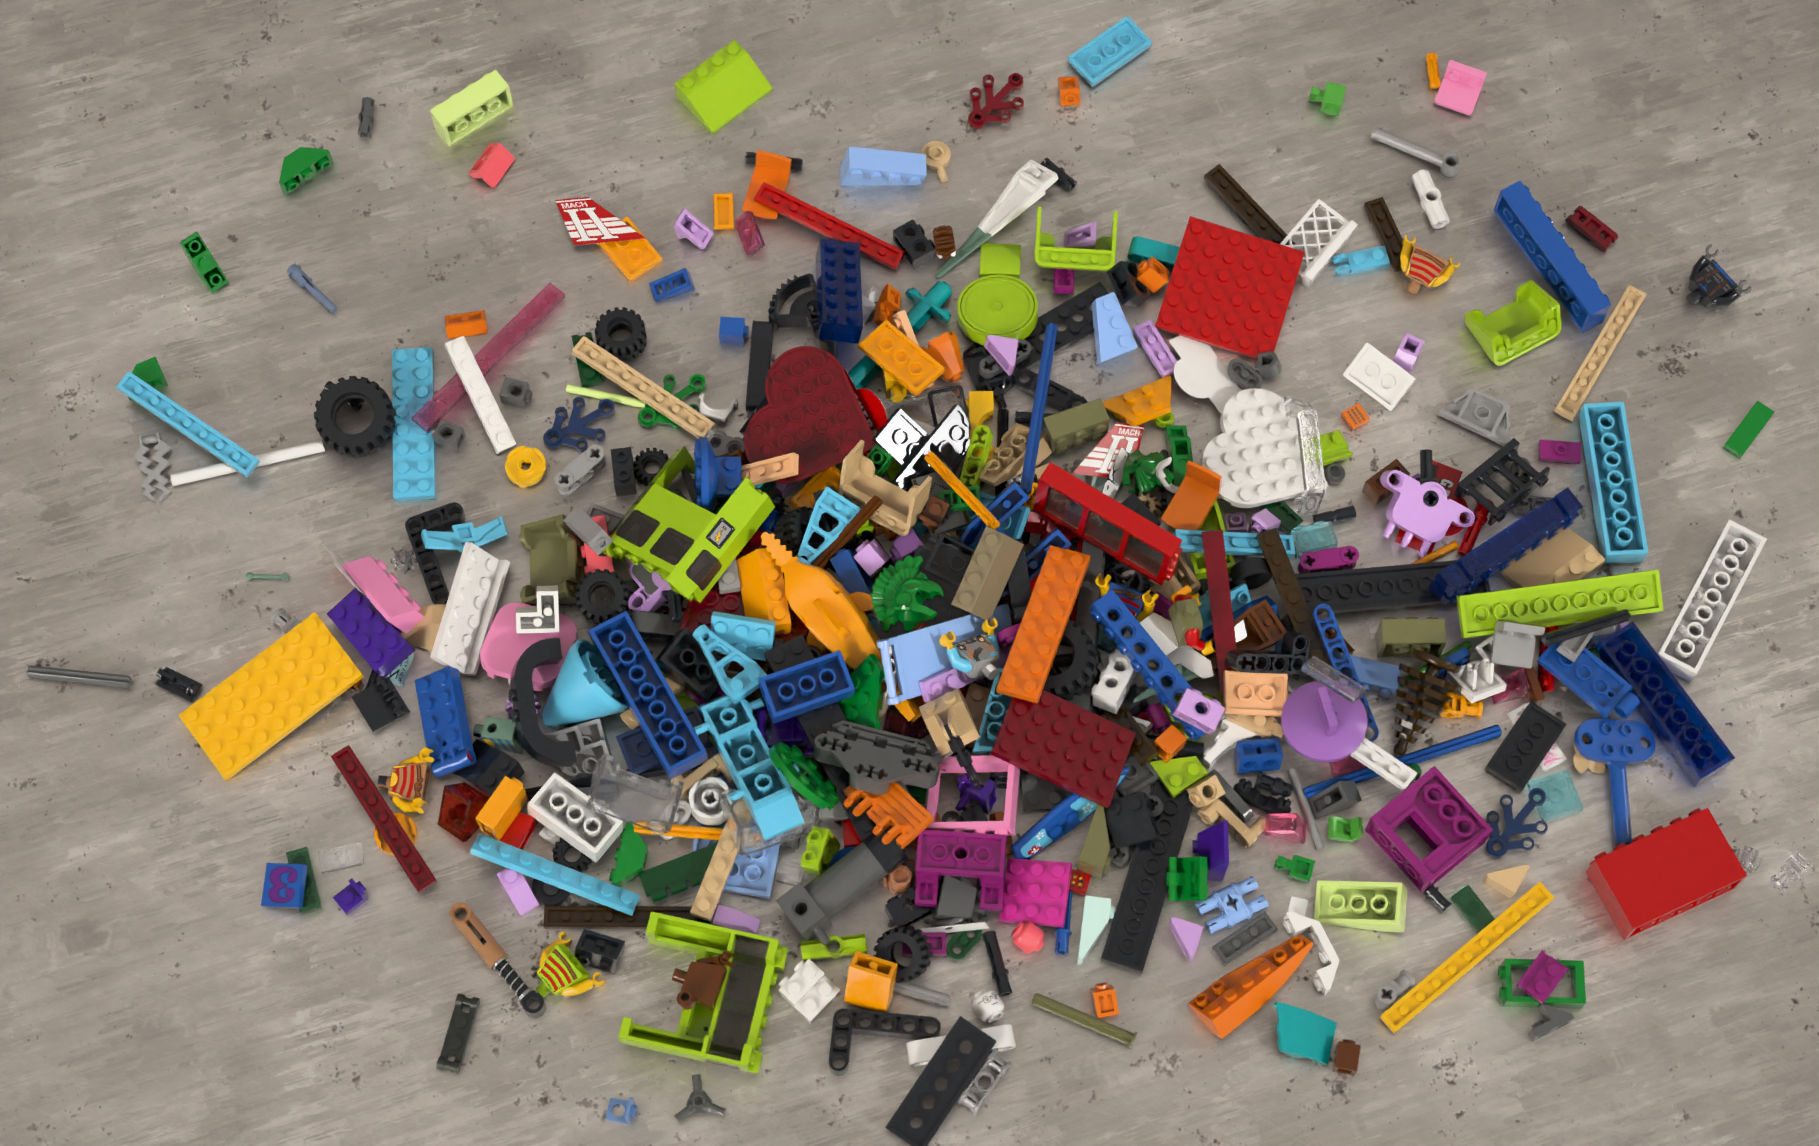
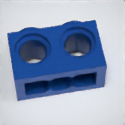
M1279 738L1237 741L1234 753L1238 773L1280 770L1283 757Z

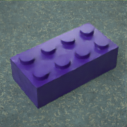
M356 587L327 613L329 618L372 669L384 678L415 651V648L397 627L388 622Z

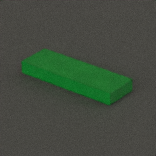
M1757 400L1723 447L1741 458L1772 417L1774 411Z

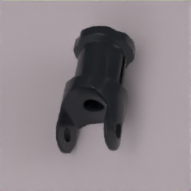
M1259 771L1254 785V789L1266 790L1273 796L1289 797L1293 790L1292 785L1284 782L1282 778L1270 777L1263 774V771Z

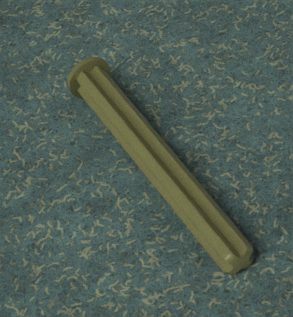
M1039 993L1033 996L1032 1005L1129 1045L1130 1049L1132 1048L1137 1032H1129Z

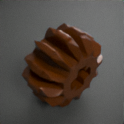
M943 225L934 228L933 237L937 257L939 259H948L955 256L956 247L952 227L950 225Z

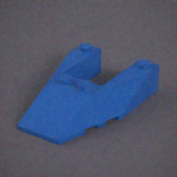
M1013 481L986 508L1001 524L1025 503L1029 496ZM978 515L967 526L960 541L975 549L984 528L987 526ZM1000 527L996 528V531L1005 534ZM1057 527L1053 528L1025 554L1030 582L1039 575L1050 545L1064 549L1072 545ZM1007 584L1003 590L1001 597L1008 595Z

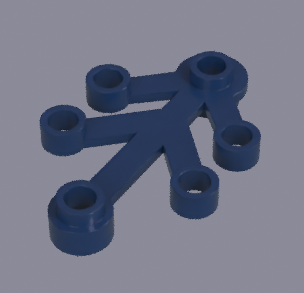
M576 397L573 400V410L568 426L562 429V422L568 417V413L565 407H558L555 410L556 417L553 427L547 430L543 436L545 445L549 448H558L560 445L576 447L579 452L587 450L588 443L586 439L579 438L577 440L566 437L571 433L593 437L596 442H603L606 438L603 429H592L584 426L602 416L609 417L615 412L613 401L610 399L601 400L597 410L579 419L581 410L585 408V400L582 397ZM577 402L583 403L581 406L576 405ZM605 408H610V411L604 412L603 410ZM561 411L565 412L563 416H559L558 413ZM598 433L603 434V436L600 438L596 437ZM552 437H556V438H557L556 441H551L550 439H551ZM580 443H584V444H585L584 447H579L578 445H579Z
M1541 788L1532 789L1528 795L1529 801L1514 820L1512 813L1513 798L1507 794L1500 798L1506 829L1500 835L1498 828L1499 813L1490 811L1487 814V822L1493 829L1491 838L1486 844V850L1490 856L1500 858L1506 854L1507 850L1523 849L1531 851L1534 848V840L1530 837H1525L1520 841L1508 840L1512 835L1536 832L1539 835H1543L1547 832L1548 825L1544 821L1521 825L1536 806H1541L1545 803L1546 794ZM1539 795L1541 800L1536 802L1533 800V797ZM1503 799H1510V804H1503ZM1490 815H1496L1497 820L1491 821L1489 819ZM1542 824L1545 826V830L1539 831L1537 826ZM1530 841L1532 843L1531 847H1525L1524 842ZM1495 844H1499L1501 846V849L1499 851L1493 849V846Z

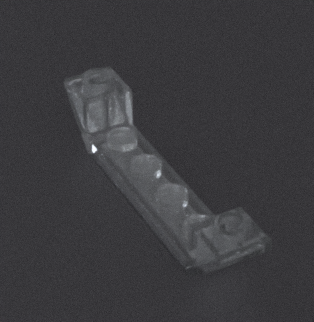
M1286 396L1284 397L1286 417L1296 418L1304 491L1295 496L1297 515L1313 516L1318 513L1326 491L1317 411L1304 398Z

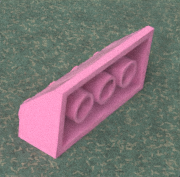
M368 556L342 565L384 618L407 634L424 618V615L419 611L422 607L414 599L410 600L408 597L410 593L406 588L400 587L397 584L399 582L398 578L393 573L386 571L388 567L381 559L375 560L373 557Z

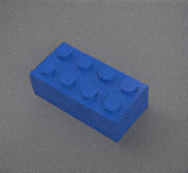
M840 650L760 677L758 683L773 724L852 697L855 693L853 682Z

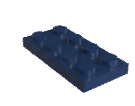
M696 706L683 710L692 727L703 724ZM640 727L616 736L631 776L661 765ZM707 732L698 735L704 748L711 746Z

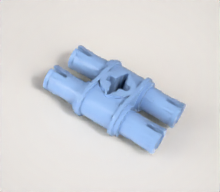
M1253 876L1237 884L1235 882L1230 883L1229 886L1219 891H1213L1211 896L1207 898V901L1194 903L1196 910H1199L1198 914L1200 916L1212 909H1220L1221 915L1205 921V926L1207 929L1209 928L1208 932L1210 934L1226 926L1232 928L1234 924L1245 919L1249 920L1252 914L1269 907L1267 900L1264 901L1265 896L1263 894L1247 903L1242 899V895L1258 889V884L1256 881L1254 882L1255 878ZM1228 902H1230L1231 904H1236L1235 908H1233L1232 906H1227Z

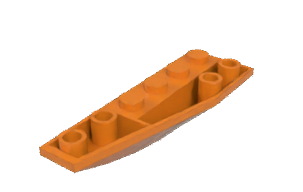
M1299 933L1224 975L1188 1003L1209 1031L1223 1039L1257 1012L1283 986L1313 946V942Z

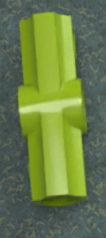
M865 933L841 937L831 935L829 936L830 942L826 945H823L819 939L800 942L803 961L827 958L836 960L841 956L854 955L856 951L868 953ZM836 943L840 948L833 952L828 949L829 945Z

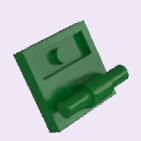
M1168 857V872H1166L1168 901H1207V857Z

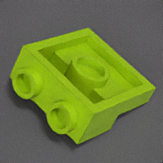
M813 826L812 831L807 836V848L801 856L800 863L807 874L818 877L830 867L833 856L839 851L840 842L829 829Z

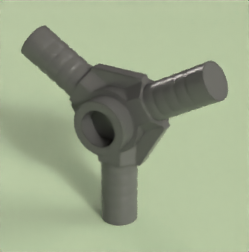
M692 1075L693 1092H691L686 1103L687 1106L674 1115L676 1120L680 1123L692 1113L702 1114L707 1113V1111L723 1117L726 1109L711 1103L712 1100L705 1091H702L701 1075Z

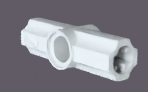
M1423 169L1413 174L1411 178L1421 199V208L1426 211L1433 228H1443L1449 224L1450 220L1440 199L1441 192L1435 187L1428 170Z

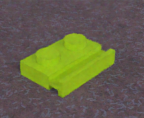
M1340 430L1309 438L1304 443L1312 458L1318 462V468L1349 459L1353 455V452L1349 451V445Z

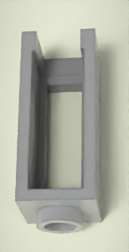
M579 506L563 520L597 555L613 542L609 535Z

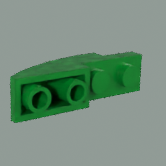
M1168 425L1165 427L1168 454L1172 458L1171 472L1175 476L1173 485L1179 487L1186 476L1187 462H1193L1191 440L1187 435L1186 425Z

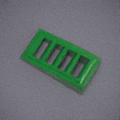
M980 486L967 487L980 501ZM953 489L938 491V498L944 500V497L948 496V501L951 504L948 512L972 511L966 503H961V497ZM953 496H957V504H953Z

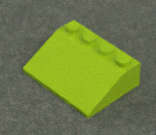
M735 39L674 83L676 96L712 134L773 90L755 62Z

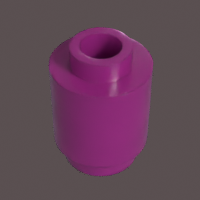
M1160 702L1154 703L1145 709L1147 716L1153 719L1152 730L1154 734L1159 733L1161 735L1168 727L1173 725L1165 706H1162Z

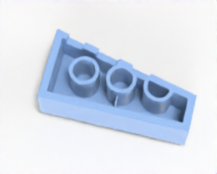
M849 146L840 164V186L922 185L927 175L926 154Z

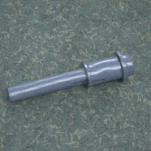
M292 264L287 269L288 277L293 278L303 289L307 288L331 313L336 312L337 306L312 283V279L301 270L300 265Z

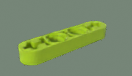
M987 425L977 426L972 433L959 479L966 487H969V485L980 486L981 480L979 476L986 465L993 440V433ZM976 450H983L981 455L977 457L973 456ZM978 467L976 473L968 474L971 468Z

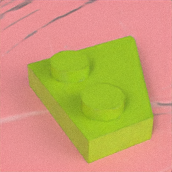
M1196 756L1171 759L1167 763L1163 760L1150 762L1151 766L1160 776L1159 780L1172 798L1208 775V772Z

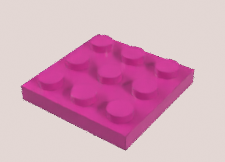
M1008 858L1003 889L1002 912L1000 911L999 921L1012 924L1030 921L1037 926L1064 928L1072 864L1069 862Z

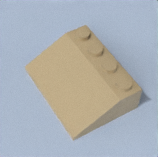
M1559 522L1497 570L1513 588L1587 579L1601 569L1605 559L1592 544Z

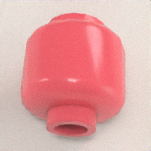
M1021 921L1011 934L1013 936V943L1027 954L1033 951L1038 952L1044 945L1042 940L1044 932L1030 921L1025 923Z

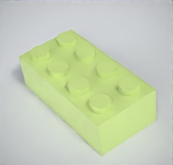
M497 70L486 73L480 80L470 83L464 90L451 95L449 99L435 105L430 110L435 131L448 147L513 107L510 88Z

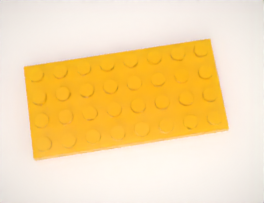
M314 612L180 713L179 717L224 779L228 781L361 680L364 675L318 614Z

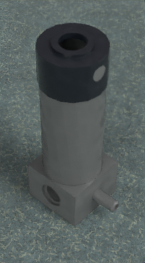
M887 829L878 836L874 833L870 834L862 843L805 887L799 882L776 900L806 941H811L818 937L823 945L828 944L830 939L824 931L833 925L829 919L886 875L891 874L909 860L905 854V849L896 844V838L886 845L882 842L881 839L888 832Z

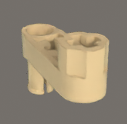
M719 753L690 775L684 772L670 780V783L684 799L689 797V792L697 781L707 779L708 777H716L720 773L724 775L731 786L735 785Z
M1216 799L1207 806H1203L1198 811L1200 819L1205 824L1212 825L1215 821L1218 823L1228 821V833L1245 848H1249L1258 839V836L1270 826L1269 822L1263 816H1260L1251 826L1247 827L1219 799Z

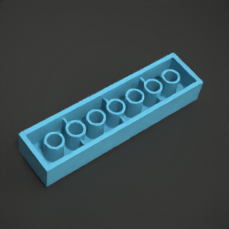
M1624 402L1583 404L1578 416L1599 550L1605 559L1603 564L1643 562L1648 555V547Z

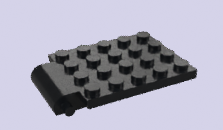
M942 532L940 537L934 534L931 535L929 542L935 544L933 551L919 545L913 558L919 555L922 557L923 562L919 568V573L925 574L928 580L937 583L944 594L943 597L936 595L933 599L927 598L923 601V606L937 612L933 619L923 622L927 627L970 614L952 606L951 602L975 548ZM900 620L896 624L891 625L889 632L883 631L881 623H879L875 630L880 640L910 632L904 631L903 622Z

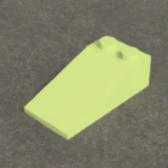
M1317 881L1314 920L1325 925L1383 932H1404L1408 890L1403 883Z

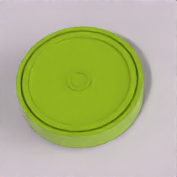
M999 274L984 276L968 284L961 292L957 302L958 323L963 333L969 339L981 345H985L986 338L989 335L1024 340L1032 333L1037 324V297L1028 284L1013 276Z

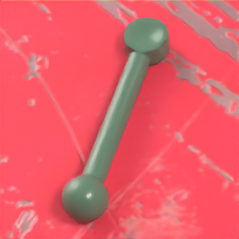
M248 572L246 579H282L286 582L290 579V576L287 572L282 573V575L253 574Z

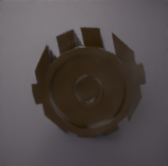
M1413 648L1412 656L1427 663L1425 672L1399 663V670L1421 678L1422 681L1421 684L1398 676L1397 683L1416 690L1417 694L1414 696L1396 689L1397 696L1412 702V706L1409 708L1396 703L1395 709L1408 714L1406 720L1395 716L1394 722L1403 726L1401 731L1394 729V736L1399 738L1394 746V753L1405 755L1408 743L1414 744L1418 740L1412 736L1413 732L1425 733L1427 729L1417 724L1419 719L1431 724L1435 720L1434 717L1422 713L1423 708L1437 713L1445 710L1441 706L1426 701L1428 696L1447 703L1452 701V697L1431 688L1435 684L1458 693L1461 687L1437 678V675L1441 669L1457 674L1461 670L1460 666Z

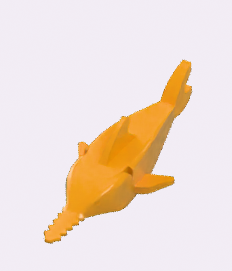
M762 533L761 544L767 546V552H772L771 558L776 559V565H780L781 572L784 573L785 594L789 605L810 630L807 636V644L818 647L822 653L825 647L832 653L840 650L845 664L853 670L869 654L876 655L881 663V652L876 642L880 639L864 613L873 609L871 595L864 592L850 594L828 571L800 562L798 557H792V551H786V545H780V539H775L774 534ZM885 682L881 685V690L884 693L887 691ZM898 682L896 685L897 695L900 694ZM915 698L894 704L909 722H915L922 716L919 709L920 705Z

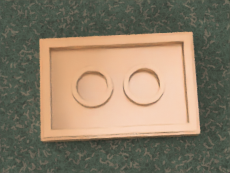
M1226 670L1223 672V707H1225L1223 714L1281 717L1284 704L1288 699V674L1244 673Z

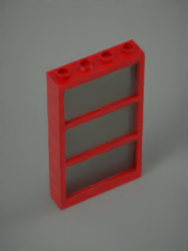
M1052 462L1048 464L1039 478L1033 510L1162 586L1165 580L1168 582L1171 580L1178 565L1179 555L1183 550L1180 548L1182 543L1180 538Z

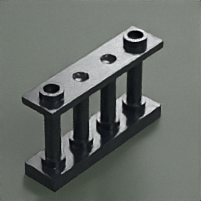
M1515 438L1460 481L1454 495L1461 500L1466 495L1471 496L1491 513L1488 520L1489 526H1492L1496 521L1498 523L1501 522L1508 511L1537 487H1543L1549 480V467H1546L1539 473L1518 455L1517 450L1520 443ZM1507 461H1513L1530 475L1532 479L1524 484L1504 467V464ZM1494 472H1499L1518 491L1512 496L1509 495L1490 478V475ZM1480 483L1482 485L1485 484L1505 502L1496 507L1478 492L1476 487Z

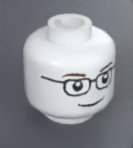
M982 989L974 995L975 999L972 1002V1008L981 1021L993 1023L1003 1015L1004 1004L994 990L986 991Z

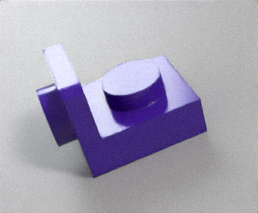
M352 878L349 880L350 884L333 897L346 915H349L368 900L364 894L367 891L360 881L356 883Z

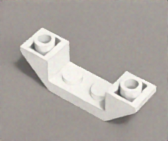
M1289 911L1284 917L1285 921H1283L1286 931L1288 933L1291 932L1293 937L1299 933L1303 934L1309 931L1310 941L1313 942V945H1317L1320 951L1318 953L1320 960L1324 965L1327 964L1326 967L1316 971L1315 979H1313L1317 990H1321L1323 995H1326L1331 989L1340 960L1319 921Z

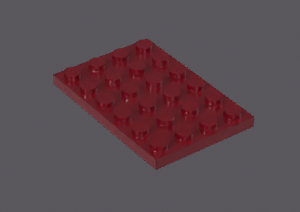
M1043 690L1038 703L1015 697L1011 698L990 755L1108 808L1136 733Z

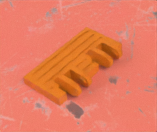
M897 782L890 783L889 791L883 795L861 791L853 788L851 785L844 790V794L848 797L843 804L846 808H851L861 798L864 799L854 808L853 814L858 817L870 808L866 813L876 824L873 829V833L876 836L884 832L890 825L893 826L881 839L885 845L901 834L895 841L896 844L904 849L935 821L934 817Z

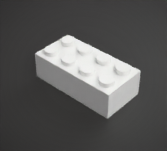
M555 772L527 804L529 815L595 863H597L623 831L622 820Z

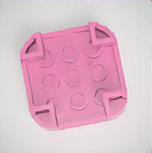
M518 602L507 604L500 608L481 647L480 660L482 667L487 672V676L495 679L496 675L510 679L516 661L528 647L544 639L560 638L562 651L560 662L558 664L539 666L532 673L534 691L543 692L544 688L554 685L570 646L577 641L576 625L571 618L559 613V632L517 634L516 607L535 606Z

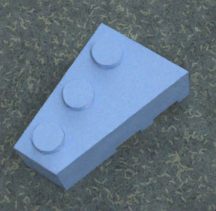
M1115 292L1095 299L1091 304L1093 328L1095 330L1096 364L1099 366L1131 353L1138 347Z

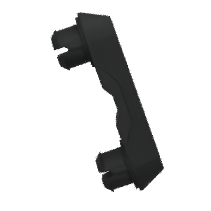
M1245 778L1240 779L1239 783L1234 785L1233 789L1247 804L1278 818H1283L1291 812V801L1289 798L1286 800L1282 796L1276 799L1272 796L1263 795L1259 790L1252 788L1251 781L1248 780L1247 782Z

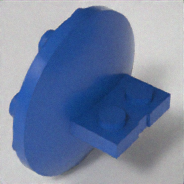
M700 436L699 439H695L694 449L695 504L712 512L717 498H730L742 483L740 476L741 457H716L707 436Z

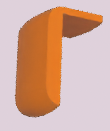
M757 150L755 169L742 207L743 212L762 219L777 220L779 213L755 202L754 197L763 182L786 192L791 173L792 159Z
M1188 461L1186 464V476L1161 520L1174 529L1199 530L1220 493L1222 476L1197 463Z

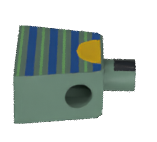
M488 717L484 725L475 724L473 729L475 737H481L486 744L499 750L522 754L523 747L517 736L515 722H512V720Z

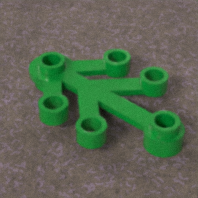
M668 374L663 379L664 390L671 394L672 388L676 385V380L673 375ZM701 374L691 376L690 384L673 396L683 400L693 392L703 391L706 387L704 376ZM668 379H672V380H673L672 383H667L666 381H667ZM696 383L702 384L699 387L694 386ZM647 404L646 408H643L638 414V421L644 427H652L656 423L669 424L674 429L681 428ZM690 404V405H688V406H690L691 408L696 409L697 412H699V407H698V405H696V404ZM651 416L652 419L645 420V417Z

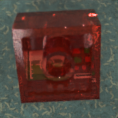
M465 782L445 785L438 825L462 842H467L480 828L476 817L489 798Z

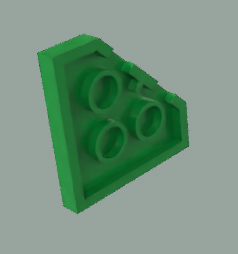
M869 654L850 675L855 688L854 696L840 700L838 704L848 722L880 729L881 723H878L879 710H882L884 692H881L882 679L885 680L884 668L876 655Z

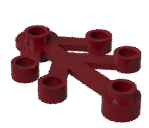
M1018 73L1011 74L1008 77V83L993 97L994 77L992 75H985L982 84L985 87L986 105L981 109L980 99L982 92L977 87L970 90V98L973 111L968 116V123L974 129H981L987 123H1009L1011 121V112L1007 109L1022 110L1024 100L1021 97H1015L1013 101H1001L1012 90L1018 91L1023 87V77ZM992 110H1002L1000 114L988 115Z

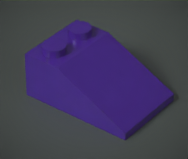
M1222 821L1199 832L1196 840H1192V853H1196V857H1207V881H1223L1228 868V821Z

